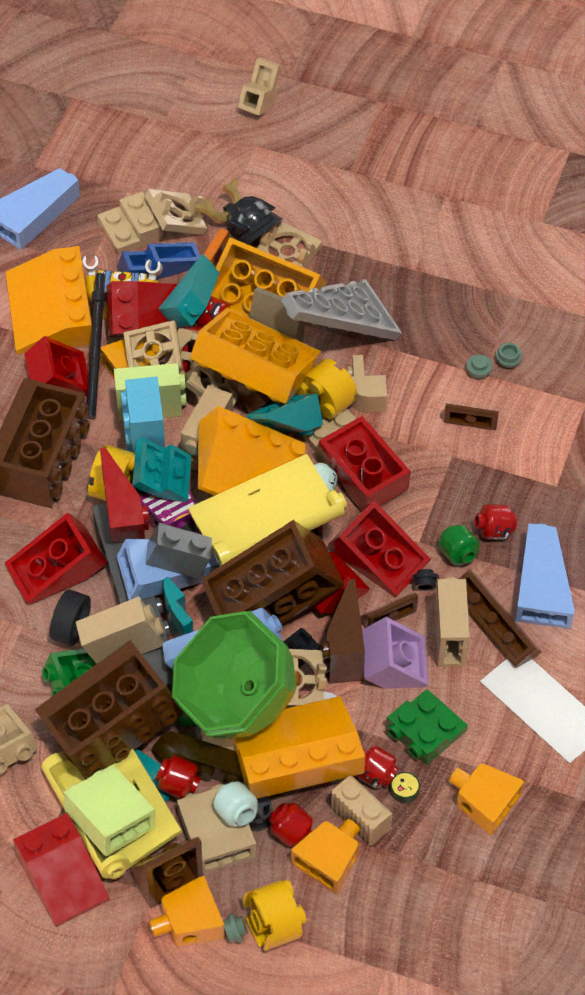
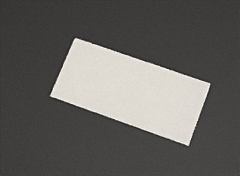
M507 658L480 680L483 685L569 763L585 751V706L534 660L531 659L516 668Z

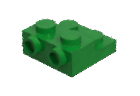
M85 649L50 653L42 668V676L45 682L51 683L53 688L52 696H54L94 667L96 662Z
M428 689L424 690L412 702L406 700L386 720V730L393 740L400 741L405 745L409 754L416 760L420 759L425 765L432 762L468 729V725Z

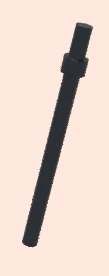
M103 273L95 274V287L91 293L93 316L86 405L89 406L87 419L92 420L96 419L103 308L107 302V293L105 292L106 275Z

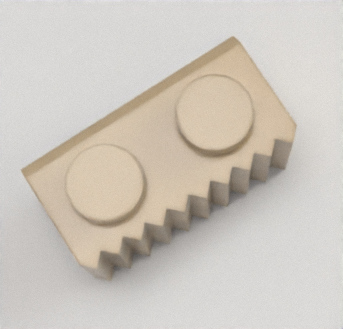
M352 775L348 776L332 790L331 810H336L335 814H340V818H344V821L346 819L354 821L360 828V837H364V841H368V845L375 844L392 828V813Z

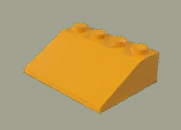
M229 238L216 266L219 276L211 296L226 301L230 304L232 310L249 317L256 287L284 297L288 292L300 290L309 292L311 288L321 290L327 282L318 273Z
M79 246L53 249L5 272L16 354L25 353L43 336L71 347L91 345L92 324Z
M227 307L199 330L190 359L196 361L203 368L213 369L221 373L226 379L236 380L245 384V387L249 390L259 391L268 395L272 401L286 404L303 383L306 375L319 358L321 351Z
M217 406L199 421L198 489L214 496L305 455V443Z
M341 696L286 708L277 720L257 733L247 737L232 738L245 785L255 795L256 799L347 778L350 775L364 774L365 754L358 732Z

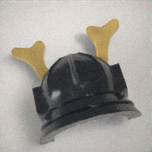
M235 177L231 180L230 184H225L222 187V190L232 199V203H228L223 207V212H217L213 208L210 198H206L202 204L196 205L194 211L207 214L216 223H228L227 230L233 238L248 245L279 223L283 218L272 212L275 209L273 205L254 196L241 198L237 188L239 179Z

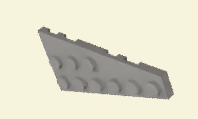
M366 279L361 280L359 283L351 281L348 285L340 283L323 286L321 290L311 288L309 292L304 290L288 292L281 299V302L287 309V315L294 321L343 329L348 332L353 331L364 335L377 336L382 339L397 340L402 334Z

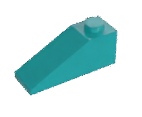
M205 254L198 258L158 308L168 321H175L177 327L192 326L206 309L219 272Z
M318 394L295 395L286 404L277 402L246 414L248 419L284 432H298V436L314 433V428L323 425Z

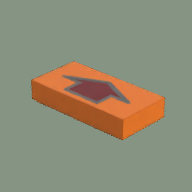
M222 228L218 230L204 253L215 268L229 240V231Z

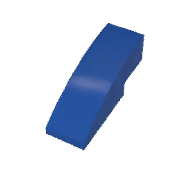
M195 242L148 244L146 251L122 252L117 267L119 272L147 274V278H149V272L145 268L146 262L149 259L152 261L150 270L154 271L157 269L159 261L163 266V270L160 275L156 276V280L189 270L200 257V253Z

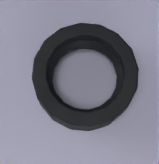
M71 589L66 590L61 595L51 619V640L68 646H74L79 641L80 637L76 621L89 617L91 599L88 595Z

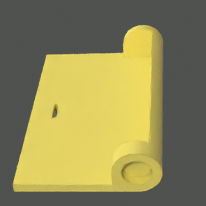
M305 454L188 508V511L200 533L212 538L211 552L219 566H221L292 520H295L311 531L345 515L344 509L347 508V502L341 492L336 493L335 490H328L310 458Z
M134 749L130 750V754L124 760L116 761L113 765L138 789L139 793L155 809V829L105 856L72 820L100 874L106 879L121 877L127 869L135 865L139 860L147 857L183 832ZM58 752L47 757L42 763L41 769L65 810L64 791L85 779L68 755L64 752Z

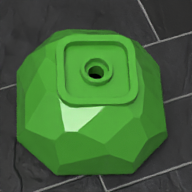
M251 611L210 617L174 659L172 689L174 702L209 737L238 738L257 733L278 719L296 691L294 661L288 647Z

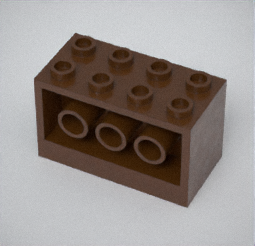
M23 378L0 428V496L52 509L55 500L60 499L62 495L64 479L69 478L71 474L72 460L74 457H78L80 453L82 437L87 436L90 429V421L87 420L89 406L85 403L84 393Z
M295 520L290 521L200 579L216 616L263 608L270 616L275 615L281 625L344 586L323 539Z
M131 640L35 709L85 780L93 776L97 771L104 770L113 765L116 761L124 760L130 754V750L136 749L141 744L150 741L157 732L173 724L183 714L179 706L174 702V698L165 683Z

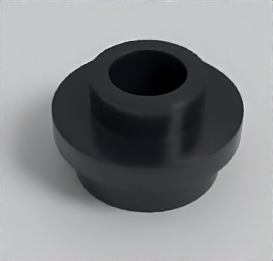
M420 569L417 571V574L412 575L415 589L421 591L436 589L437 580L440 579L439 575L431 569Z

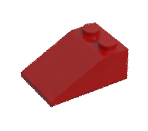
M111 281L107 284L108 337H124V332L169 322L158 308L178 284L141 281Z
M363 415L319 440L320 447L342 485L360 509L373 500L381 506L409 489L411 471Z
M106 447L100 448L111 543H121L125 539H145L144 531L149 530L147 505L142 506L141 497Z
M374 500L364 506L328 543L349 566L393 597H397L412 581V575L417 574V571L423 569L431 560Z
M68 512L5 562L12 578L29 605L87 580L107 564L86 526Z
M68 813L13 839L16 856L55 927L110 900L83 840Z

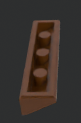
M468 570L459 578L466 579L469 613L516 668L537 657L542 652L475 573Z

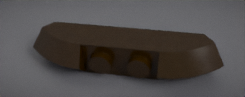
M174 731L162 735L152 746L162 761L165 758L170 759L173 755H178L196 764L198 767L196 775L201 779H213L224 783V785L231 782H240L245 785L238 757L234 750ZM287 791V792H283V793H279V794H275V795H270V796H266V797L283 795V794H286V793H289V792H292V791Z

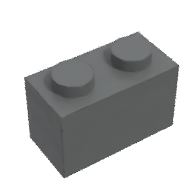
M158 523L147 543L146 565L199 579L211 559L212 538Z

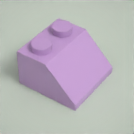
M388 617L362 630L365 648L364 677L366 680L384 689L428 686L425 636Z

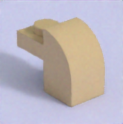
M261 57L257 58L251 82L243 84L238 108L256 115L266 113L277 96L279 90L277 82L282 65Z
M353 355L352 366H347V372L356 384L357 394L354 395V398L357 399L350 406L361 412H386V375L364 376L363 355Z

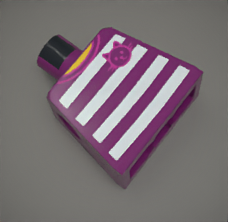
M190 489L186 502L169 500L149 493L141 497L142 506L147 505L149 525L156 529L158 523L199 534L195 528L196 524L188 511L189 507L197 504Z

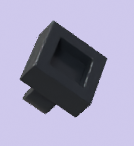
M302 627L283 641L288 649L320 650V645ZM298 659V667L306 663L304 660Z

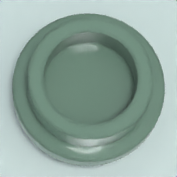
M504 343L496 352V360L504 367H515L522 360V352L516 344Z
M477 354L468 359L466 368L471 377L484 379L491 373L493 363L489 357Z
M231 913L229 918L223 919L228 939L231 943L235 941L239 943L244 942V935L248 934L245 921L242 916L237 918L235 913Z

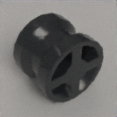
M267 797L257 799L258 809L256 815L259 817H255L249 823L252 831H263L271 824L269 818L272 814V804Z

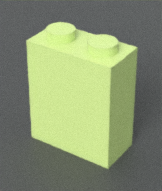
M178 363L114 369L119 422H123L121 391H126L125 380L156 376L158 377L163 418L182 416V406L186 405V393L184 390L186 386L185 375L179 374Z
M114 765L97 771L93 776L79 784L72 785L68 790L64 791L65 812L68 813L71 819L105 856L155 829V809Z

